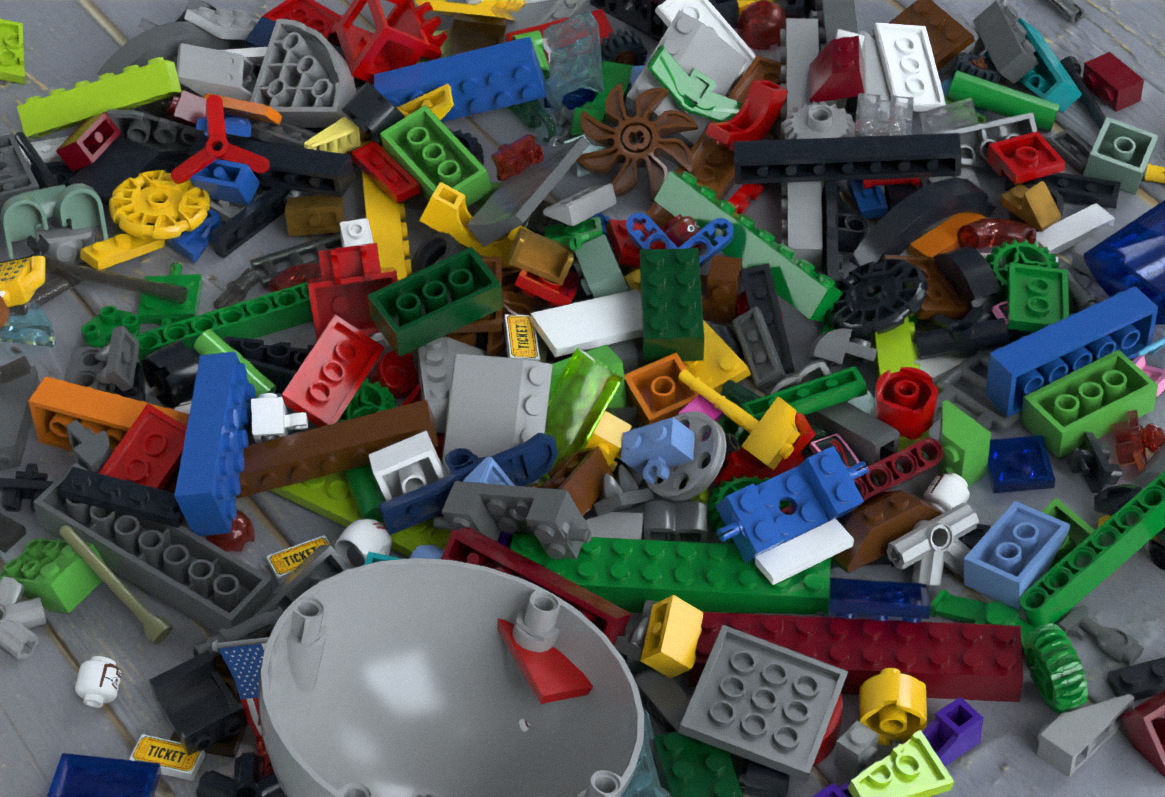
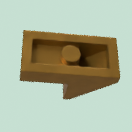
M1043 181L1030 189L1020 183L1001 195L1000 205L1040 232L1061 220V214Z

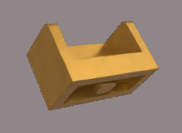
M317 195L288 198L285 208L288 236L340 232V222H346L344 197Z
M520 227L509 250L508 264L563 285L574 260L573 250L569 246Z

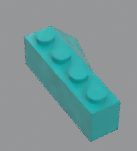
M1019 18L1017 22L1027 32L1025 38L1036 50L1034 55L1038 64L1018 81L1042 99L1059 104V111L1063 113L1082 93L1041 33ZM986 51L983 55L992 61L988 51Z

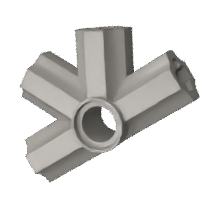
M961 503L930 521H919L915 524L912 531L888 544L886 551L889 560L893 562L897 569L901 570L915 563L912 581L915 583L941 585L943 565L953 573L961 574L964 571V558L971 549L958 538L977 528L979 520L976 512L968 503Z
M3 577L0 580V646L18 660L21 658L27 659L34 653L36 646L39 644L38 636L31 632L29 628L47 624L41 599L37 597L21 601L24 594L23 584L17 582L14 578Z

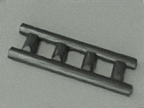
M337 232L250 260L253 271L262 268L265 271L266 276L260 277V283L263 288L321 270L319 259L304 263L300 256L314 251L318 255V251L328 250L327 247L341 243V234ZM290 260L293 267L277 272L274 264Z

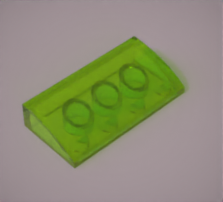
M577 347L549 395L544 434L552 435L558 452L551 470L573 452L583 450L623 377ZM546 473L544 476L550 479L549 474Z

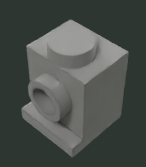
M856 720L836 741L835 766L855 778L875 762L882 761V757L878 756L879 750L877 749L879 734Z

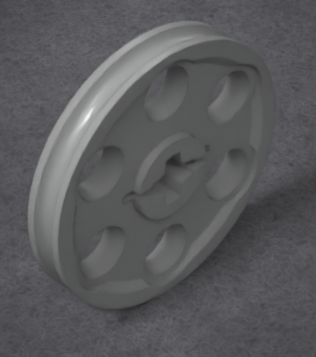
M697 411L681 413L674 417L684 426L690 423L689 429L695 433L693 461L668 468L669 477L662 483L658 484L659 476L657 474L655 475L654 484L646 481L653 492L668 501L681 502L699 495L714 481L725 459L726 437L722 427L708 415ZM711 429L710 437L702 442L703 434ZM711 456L708 466L701 469L704 459ZM688 477L689 480L685 488L679 490L681 481Z

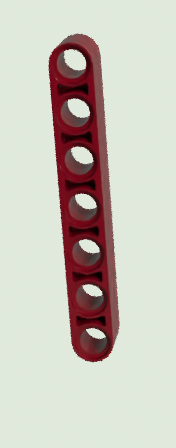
M926 438L868 466V474L854 479L855 486L864 502L927 472L941 461L943 457L942 446L935 439ZM920 451H923L928 455L929 461L925 460L921 456ZM895 463L901 465L904 474L896 469ZM870 476L878 480L879 486H875L871 482ZM790 505L780 511L785 515H792L793 507Z

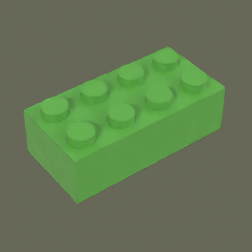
M426 105L380 133L385 151L420 184L421 193L428 201L440 182L466 195V207L492 192L487 170Z
M1118 349L1024 396L1020 422L1059 459L1071 453L1072 449L1078 448L1083 443L1085 432H1093L1096 439H1099L1153 411L1158 384Z

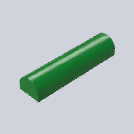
M956 71L947 98L1007 118L1033 112L1036 127L1051 132L1060 107L1059 104L960 71Z
M856 366L743 403L741 406L743 410L760 421L776 398L780 397L797 412L805 416L867 395V387L863 377Z
M371 464L342 471L360 519H373L383 523L378 505L386 502V499L373 474Z

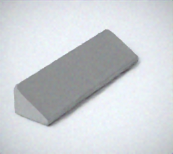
M608 183L587 187L545 208L543 214L567 225L575 226L617 203L613 184Z

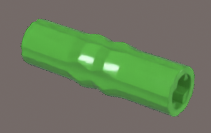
M211 329L206 330L196 340L193 348L201 355L235 351L240 363L245 364L247 379L255 387L256 398H259L261 394L275 393L277 386Z

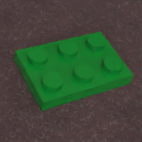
M1009 263L1007 271L1008 329L1037 332L1045 326L1052 325L1069 316L1068 270Z

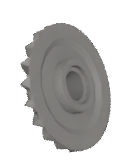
M813 101L811 105L803 103L801 108L794 107L792 113H787L783 132L786 139L855 137V122L852 121L851 114H846L845 108L837 109L836 104L828 106L825 101L822 104H817Z

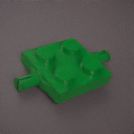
M600 217L586 219L575 226L560 223L544 227L546 238L569 246L574 251H576L575 247L579 250L582 244L603 235Z
M172 263L170 265V273L167 276H145L137 314L140 324H157L162 327L197 316L203 284L201 274L181 275L182 265L176 263L175 267V263Z

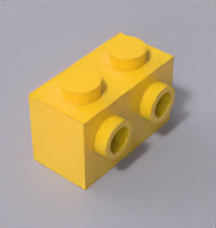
M605 411L583 449L599 446L613 473L618 464L614 461L615 457L621 460L623 433L630 431L632 425Z
M675 595L653 604L640 661L670 679L691 670L696 660L695 651L702 631L703 612Z

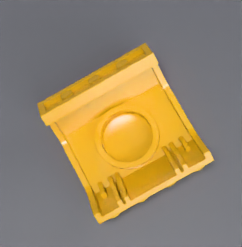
M414 0L418 6L425 2H430L433 10L429 11L444 16L453 17L454 12L506 18V20L516 21L510 13L512 11L517 13L526 5L524 0H483L477 5L447 2L446 0Z

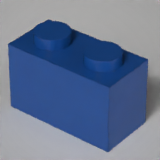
M216 159L189 178L195 187L200 188L201 191L203 189L207 191L210 198L243 205H250L260 183L249 165Z

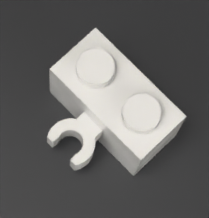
M266 393L259 395V398L251 399L252 434L256 444L288 436V430L308 429L306 413L288 415L282 397Z

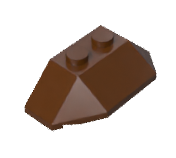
M906 491L884 492L862 503L851 513L836 519L854 538L853 547L832 556L831 561L846 573H850L886 555L888 544L912 531L915 524L919 521H930L944 512L931 503Z

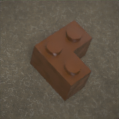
M714 255L708 275L700 274L703 320L733 324L732 320L737 318L736 305L738 297L742 293L741 258Z

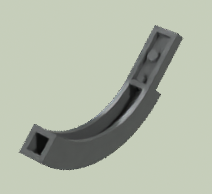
M191 22L166 23L148 29L125 43L105 62L97 74L99 76L106 73L117 75L124 73L123 68L139 65L140 68L148 65L147 61L154 58L163 57L164 60L178 56V47L181 43L216 50H227L231 43L216 37Z

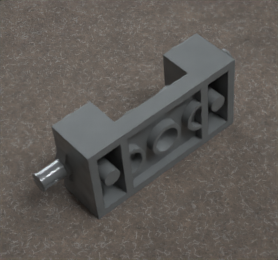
M13 134L0 136L1 227V209L9 198L22 192L40 189Z
M455 481L442 510L444 517L436 516L434 518L435 529L452 531L471 527L497 541L501 531L507 533H531L537 537L548 557L559 560L563 558L577 559L583 542L589 543L592 536L587 523L569 492L560 489Z

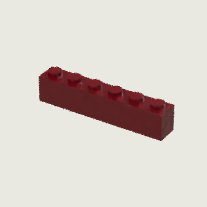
M471 527L452 530L441 560H453L492 568L522 578L553 593L581 612L607 636L613 645L617 636L623 635L631 617V613Z

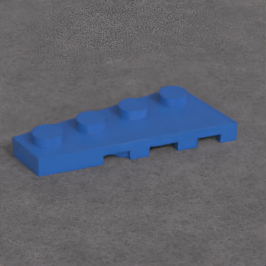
M224 114L226 135L250 137L252 126L248 118ZM207 117L197 118L196 129L204 130V135L208 136Z

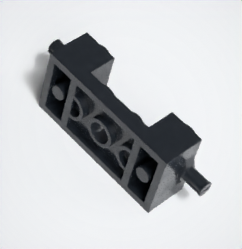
M590 0V5L603 9L605 13L660 42L668 29V26L655 12V9L666 0Z

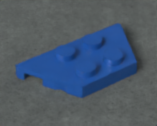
M211 208L207 212L208 215L204 222L192 232L184 231L180 237L165 240L193 263L198 261L211 241L212 232L222 224L220 215Z

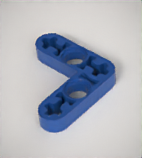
M634 213L630 215L626 222L627 234L640 250L650 249V245L655 241L663 242L666 245V249L691 248L695 244H703L707 252L699 257L700 267L729 245L734 233L733 225L730 221L724 218H716L677 248L646 214ZM634 223H637L639 225L645 223L644 231L649 236L646 239V241L645 235L642 233L641 230L638 229L636 231H633ZM725 228L726 236L718 235L714 238V247H712L709 240L715 236V229L723 230Z

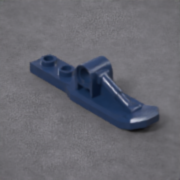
M537 433L523 444L491 457L515 486H525L538 480L551 470L558 452L552 435ZM466 448L454 449L445 457L449 475L445 478L379 504L384 525L389 535L441 515L454 482H463L486 457L478 458L477 455Z

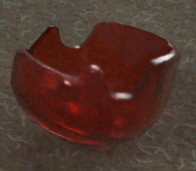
M237 510V517L235 520H232L231 533L207 535L206 540L226 552H241L248 541H255V527L244 512Z

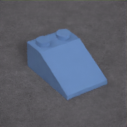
M1014 501L965 556L964 585L1020 610L1022 608L1020 604L1021 595L1046 574L1070 530V524Z

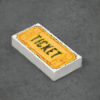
M505 314L503 324L508 358L539 362L536 329L530 322V316Z
M325 535L266 556L267 563L278 584H281L319 546L330 545Z
M142 734L129 762L133 768L193 781L205 757V751H197L188 756L180 742Z

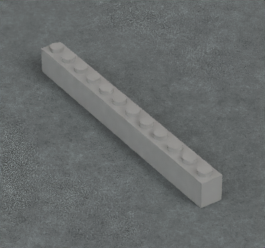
M786 18V29H781L780 45H785V47H781L780 63H785V65H781L780 81H786V84H781V87L788 90L786 102H784L781 109V119H786L787 113H792L794 107L801 108L803 103L807 105L812 104L810 102V64L819 55L818 19ZM781 121V137L785 138L783 132L784 121ZM821 181L781 183V196H786V199L781 201V216H787V219H782L781 236H787V240L782 239V244L794 250L795 254L793 256L797 259H804L813 264L815 269H821L823 250Z

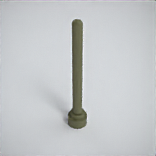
M62 526L59 533L63 539L144 624L145 636L154 645L165 639L172 631L173 626L164 617L153 616L70 526Z

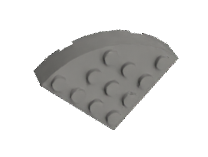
M277 19L250 102L270 106L283 116L281 121L299 128H327L343 117L353 122L354 120L350 119L341 110L356 93L354 77L351 76L346 60L317 30H313L304 23L295 20Z

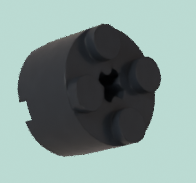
M368 82L341 109L381 147L383 142L380 133L406 117Z
M178 339L144 357L146 359L142 360V369L150 388L156 386L160 392V395L156 396V398L164 407L172 409L192 399L200 359L195 349L189 351L183 342Z

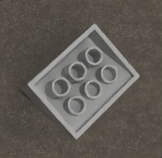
M680 10L653 52L654 54L657 48L663 45L666 51L687 74L690 73L692 68H696L715 81L717 84L712 92L722 96H726L747 60L704 23ZM648 62L626 96L624 107L635 115V100L640 94L653 88H664L649 71ZM669 93L654 111L649 121H656L664 111L668 110L687 114L696 122L698 129L671 135L694 146L711 120L694 113L688 114L677 106L676 100Z
M441 337L417 349V369L422 401L428 400L435 419L437 433H445L454 354L487 356L486 351L449 337Z
M454 354L441 463L447 475H449L445 457L454 449H469L478 458L493 456L523 444L537 433H545L553 364L517 358ZM539 479L522 487H531L534 483L539 484Z

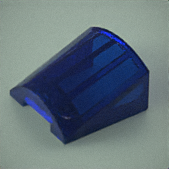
M1164 200L1084 253V260L1090 272L1109 297H1113L1119 292L1136 286L1158 306L1155 325L1165 324Z

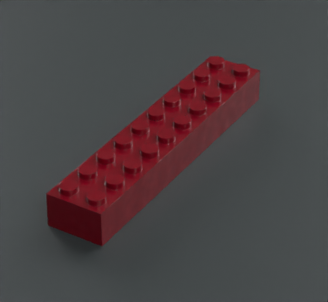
M703 612L702 631L695 651L696 660L692 669L689 670V687H696L721 627L725 625L848 671L841 694L859 695V689L865 681L880 675V672L885 668H896L901 674L912 676L925 683L927 698L957 699L961 697L963 700L1020 702L1023 683L1021 626Z

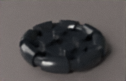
M884 259L880 263L872 261L850 271L848 277L840 279L834 285L843 293L839 300L833 304L832 312L830 309L827 310L826 316L829 323L835 329H851L850 336L868 337L869 333L877 332L878 335L886 333L904 324V319L907 316L912 317L918 312L927 295V279L918 266L901 259Z

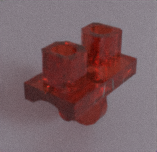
M527 134L511 144L501 145L498 151L491 155V158L497 168V179L505 181L511 176L519 175L532 164H538L543 161L544 155L541 146L535 143L534 136Z
M1137 410L1128 411L1129 421L1113 424L1118 444L1131 441V443L1116 446V454L1120 466L1137 463L1138 469L1141 471L1148 462L1146 448L1151 452L1156 451L1165 442V432L1152 423L1147 424L1146 428H1143L1139 424Z

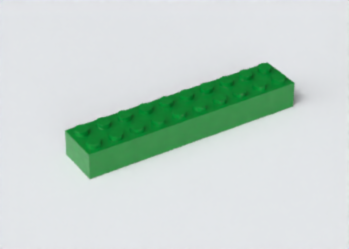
M513 533L511 544L513 551L630 613H642L646 600L661 601L675 595L701 612L816 614V611L823 612V615H828L831 557L772 585L755 565V559L745 563L736 544L591 537L589 543L583 542L577 559L563 558L559 560L548 557L535 535Z

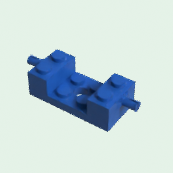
M834 446L808 457L799 466L759 485L755 486L753 483L727 495L716 506L726 525L717 529V535H722L719 538L722 542L733 538L745 563L764 552L835 518L838 519L854 511L864 502L855 486L854 479L868 474V466L863 468L866 463L861 461L847 468ZM786 500L792 505V515H785L780 511L779 501Z

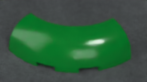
M603 61L599 79L594 89L596 98L593 102L587 101L582 107H575L571 128L572 135H584L580 124L582 110L602 124L609 125L610 121L606 118L605 113L606 98L615 86L622 83L623 101L625 100L633 75V65Z

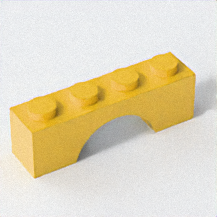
M440 182L419 221L428 225L431 229L450 234L460 244L469 248L472 247L483 257H501L502 266H512L508 264L509 250L519 228L528 229L520 225L483 247L467 227V223L473 217L466 207V195Z

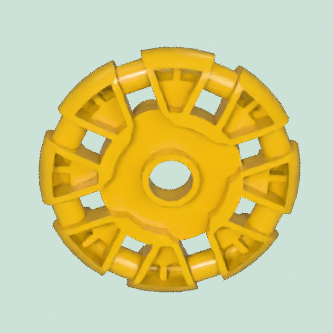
M155 170L139 173L138 177L134 179L130 177L119 184L109 200V213L113 222L119 224L121 230L132 236L142 239L145 236H151L154 240H166L180 237L182 232H192L199 227L208 215L207 212L210 210L211 202L208 192L204 189L201 191L200 188L195 187L190 179L184 183L176 184L171 178V173H166L165 170Z

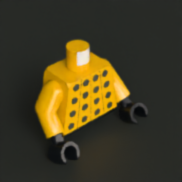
M41 234L39 235L38 243L32 236H29L26 241L28 247L34 252V256L0 262V296L8 307L23 305L29 302L35 291L45 282V257H43V254L48 251L49 243Z

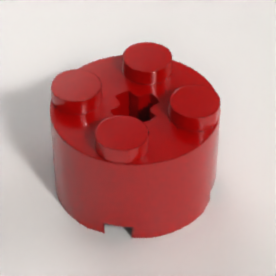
M900 367L899 372L891 373V370L883 373L876 383L874 417L900 432L899 436H905L910 440L920 438L922 433L927 431L935 421L938 388L937 385L935 387L933 384V378L923 370L913 367Z

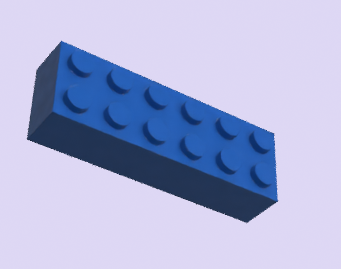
M531 37L374 74L375 89L395 107L449 84L454 106L440 120L441 122L546 97L544 75Z
M1134 286L1100 303H1095L1076 314H1071L1061 321L1047 325L1035 333L1023 336L1009 345L997 348L990 353L985 396L1008 418L1022 411L1024 396L1118 349L1130 360L1137 357L1138 351L1152 344L1158 306Z
M235 351L200 355L174 497L191 531L199 536L231 533L232 520H235L237 517L235 502L236 496L240 495L241 492L239 478L240 472L244 471L245 467L243 453L244 448L248 447L247 429L248 425L252 423L251 399H256V391L254 385L250 384L247 379L245 364L240 363Z

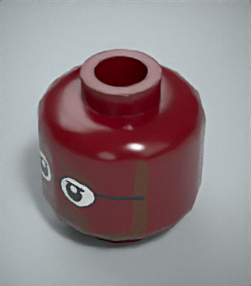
M681 214L673 218L663 228L664 234L677 248L701 230L700 226L691 216L682 217ZM695 244L691 248H698L700 252L703 249V245Z

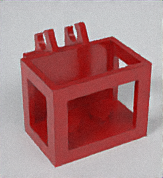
M354 0L335 27L351 76L374 84V74L415 65L422 56L431 60L439 59L442 56L440 47L447 39V34L443 31L437 36L432 35L441 23V19L439 16L429 20L423 18L427 11L433 10L430 2H425L415 8L413 0H386L396 5L387 18H385L379 0ZM366 3L369 5L377 27L375 33L351 25Z
M377 243L318 251L322 278L307 280L316 340L318 341L334 315H337L366 335L381 333L371 320L367 295L397 282L398 277L394 267L381 269Z

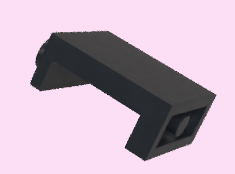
M209 650L149 680L156 703L188 756L197 751H203L209 748L212 743L226 736L235 735L242 728L248 726L242 704L236 702L219 675L214 658Z

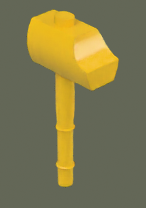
M686 369L679 374L678 379L689 386L690 390H694L704 397L716 409L722 411L729 419L750 433L741 447L774 470L782 458L787 459L794 450L792 445L800 435L795 426L797 411L783 399L777 397L762 419L758 421Z

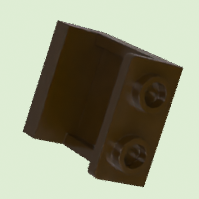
M454 12L450 27V56L504 43V34L507 26L506 18Z

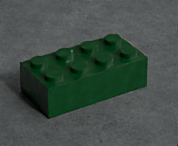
M472 247L367 295L371 320L399 357L503 308L501 283Z
M698 248L640 250L639 275L644 362H655L676 352L682 361H703L704 325Z
M678 731L653 736V761L664 797H743L728 751L678 733Z

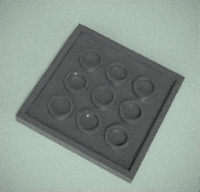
M722 625L681 721L678 733L807 781L848 671Z

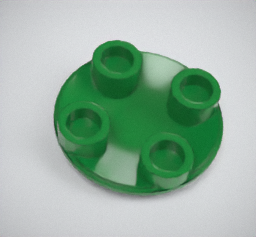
M110 305L103 307L100 310V314L85 324L81 331L84 341L89 347L102 348L111 341L112 330L122 325L136 338L140 332V321L137 315L128 311L117 310L115 306Z

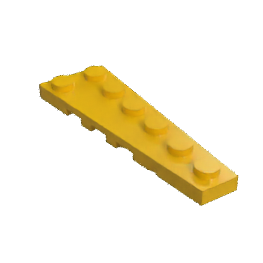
M638 268L624 276L631 290L636 289L640 294ZM703 320V361L682 362L691 374L697 378L699 377L702 382L717 393H720L750 376L751 373L747 365Z

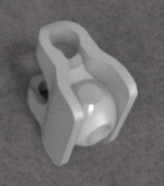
M47 221L48 230H44L41 225V228L35 231L37 243L40 234L49 243L48 251L43 254V257H45V271L90 266L80 259V250L96 243L94 226L72 230L71 226L53 227L50 225V221Z

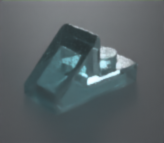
M35 301L32 302L26 315L9 314L6 324L2 325L0 329V341L46 347L56 346L52 322Z

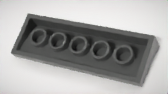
M584 136L569 143L556 146H538L531 150L467 223V227L483 247L526 221L590 145Z

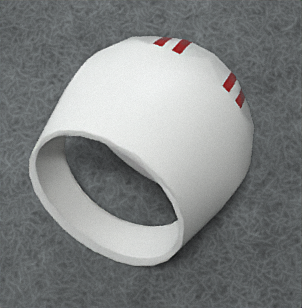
M360 519L354 521L343 531L336 541L335 550L350 568H355L347 557V550L350 547L354 546L366 561L369 551L389 556L392 538L385 526L373 519Z

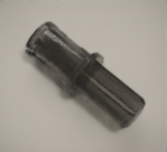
M247 268L235 281H230L227 284V290L213 303L214 308L221 309L234 305L237 301H243L247 293L260 282L259 274L254 269L250 270V268Z

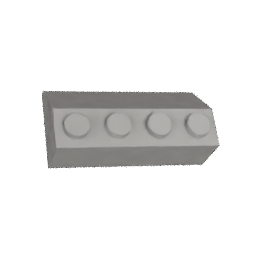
M860 31V34L865 36L861 48L864 58L865 95L858 96V137L891 134L892 131H897L898 116L892 115L896 114L897 110H893L877 43L867 32Z

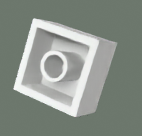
M427 431L369 454L373 474L386 501L447 476Z

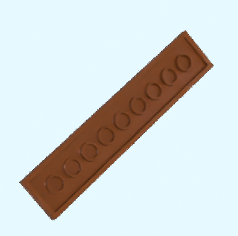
M756 56L727 98L744 103L753 80L767 79L779 86L786 84V81H780L781 65H785V63ZM706 127L690 150L693 160L691 174L698 179L696 181L698 185H704L717 193L715 197L721 201L735 182L734 151L715 143V138L705 134ZM678 167L675 172L682 174L684 170ZM654 201L646 213L658 227L663 228L675 218L673 214L656 201Z

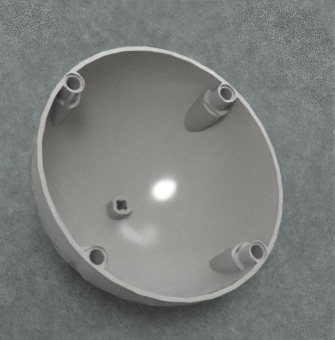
M411 558L379 561L348 569L317 583L295 599L277 620L265 645L258 685L261 731L274 773L287 797H621L632 778L643 745L644 711L638 686L625 660L607 636L581 612L553 593L522 578L485 566L453 560ZM498 618L514 624L513 638L522 648L533 652H544L555 647L564 654L591 682L593 688L586 696L540 704L497 630ZM521 719L526 720L530 724L526 732H523L520 728L519 720Z

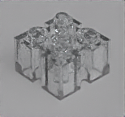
M858 93L855 137L911 135L914 97L892 96L891 101L880 100L881 95Z

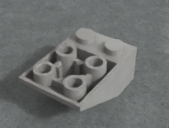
M183 43L178 47L176 72L179 82L184 87H188L201 95L202 98L204 94L209 93L250 102L257 81L250 74V69L255 63L241 54Z

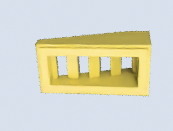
M346 117L341 118L304 142V148L317 150L316 147L319 146L320 151L341 154L361 145L359 127Z

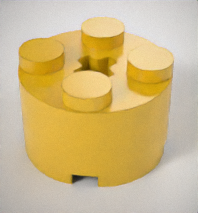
M896 668L883 669L880 675L868 679L859 689V722L879 734L878 744L891 746V740H902L903 745L911 739L914 733L919 730L923 731L927 727L925 683L912 676L901 674Z

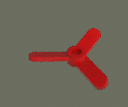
M210 95L205 102L208 128L206 147L176 167L171 172L172 180L176 184L184 183L216 159L247 164L254 172L266 173L270 168V162L267 158L228 143L225 131L223 101L218 95ZM217 145L223 146L219 151L214 150Z

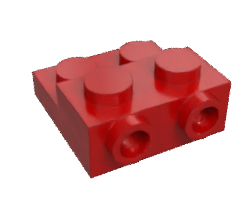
M1038 131L991 143L988 147L987 163L999 177L1008 176L1014 184L1024 183L1065 170L1066 162Z

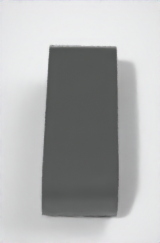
M651 667L633 676L638 686L645 712L664 734L678 731L691 700L673 678L670 679Z

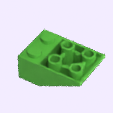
M40 538L30 541L25 546V551L17 558L7 562L3 567L4 570L0 573V580L3 577H10L23 584V596L27 599L40 597L43 608L51 612L67 614L103 581L66 541ZM86 543L92 549V551L104 562L99 552L95 548L94 544Z

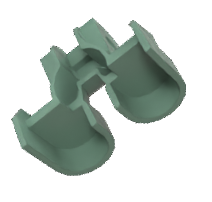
M83 183L72 184L67 187L63 184L22 192L9 198L1 209V230L6 252L10 259L14 258L11 242L25 240L29 236L35 238V231L41 228V225L44 230H48L47 218L55 217L57 223L62 224V226L70 225L72 230L96 225L103 239H108L101 199L92 187Z

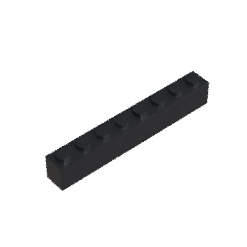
M959 133L734 141L735 184L961 176L962 153Z

